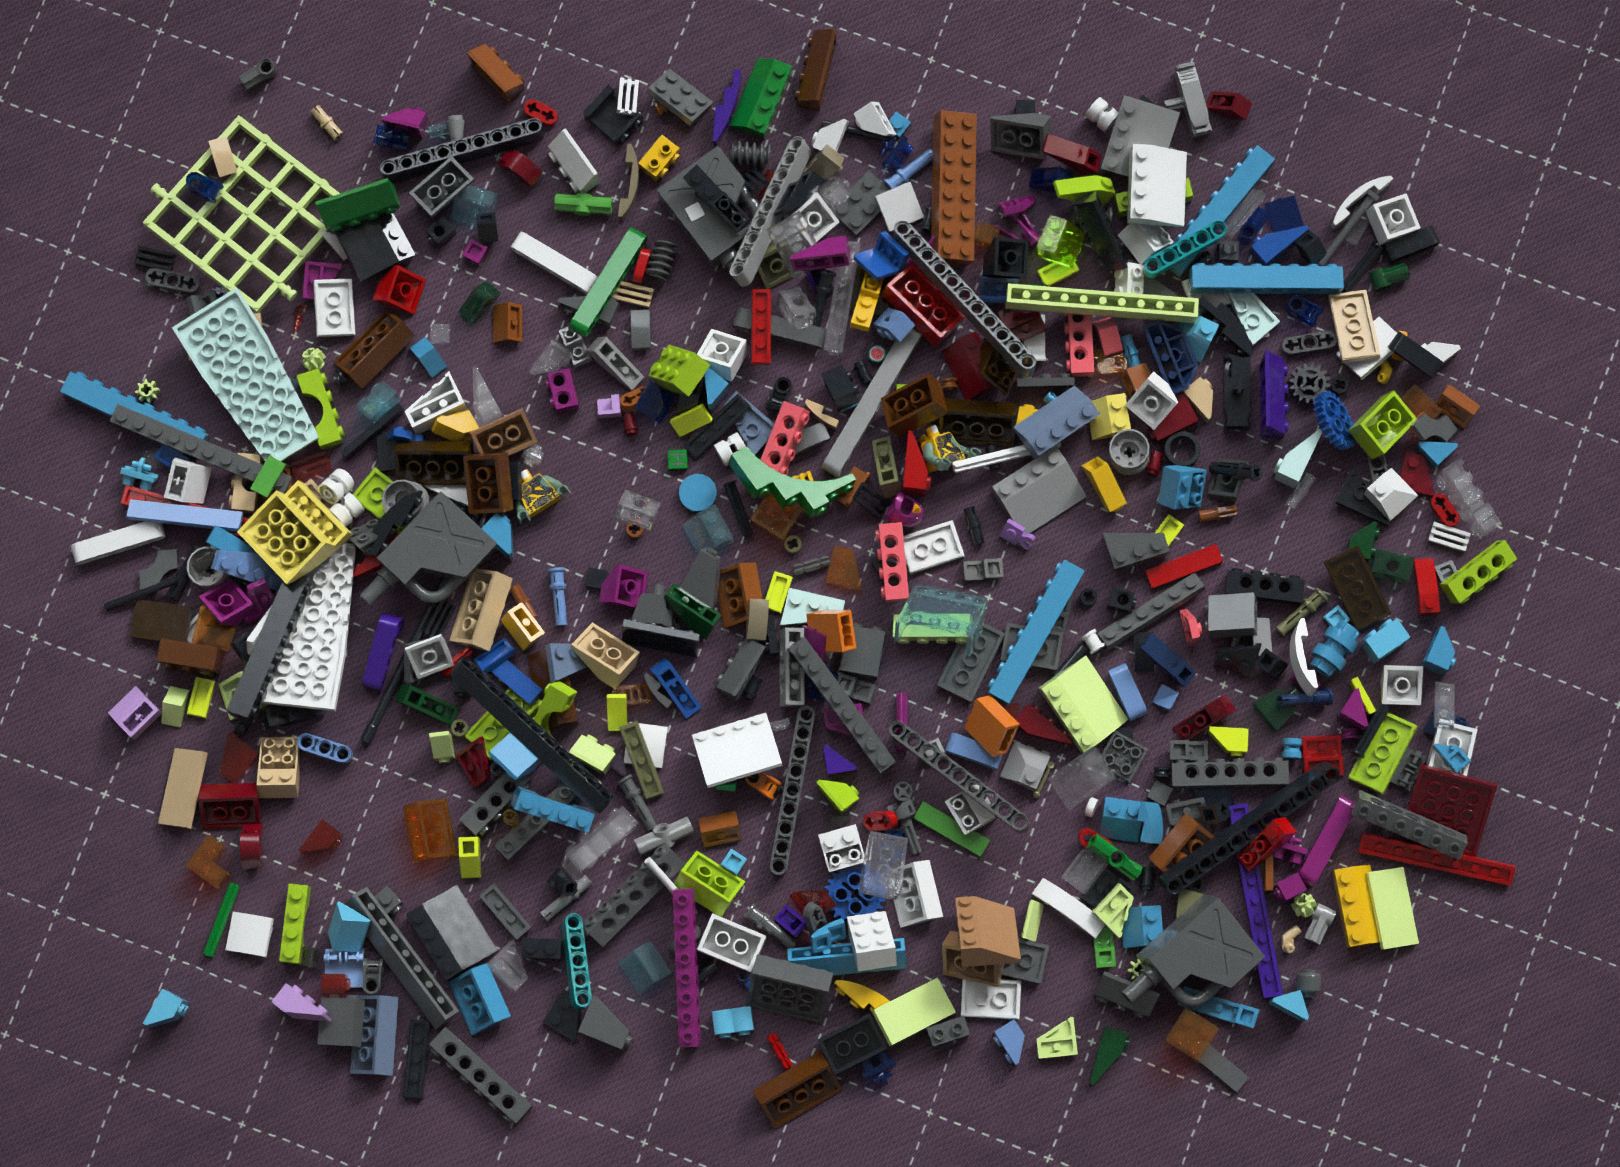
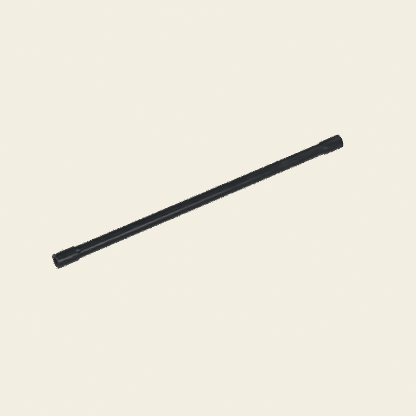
M484 513L471 514L470 519L478 525ZM441 576L435 591L442 588L450 578ZM428 603L409 643L422 639L424 635L422 629L435 603ZM404 653L360 739L369 745L404 675Z

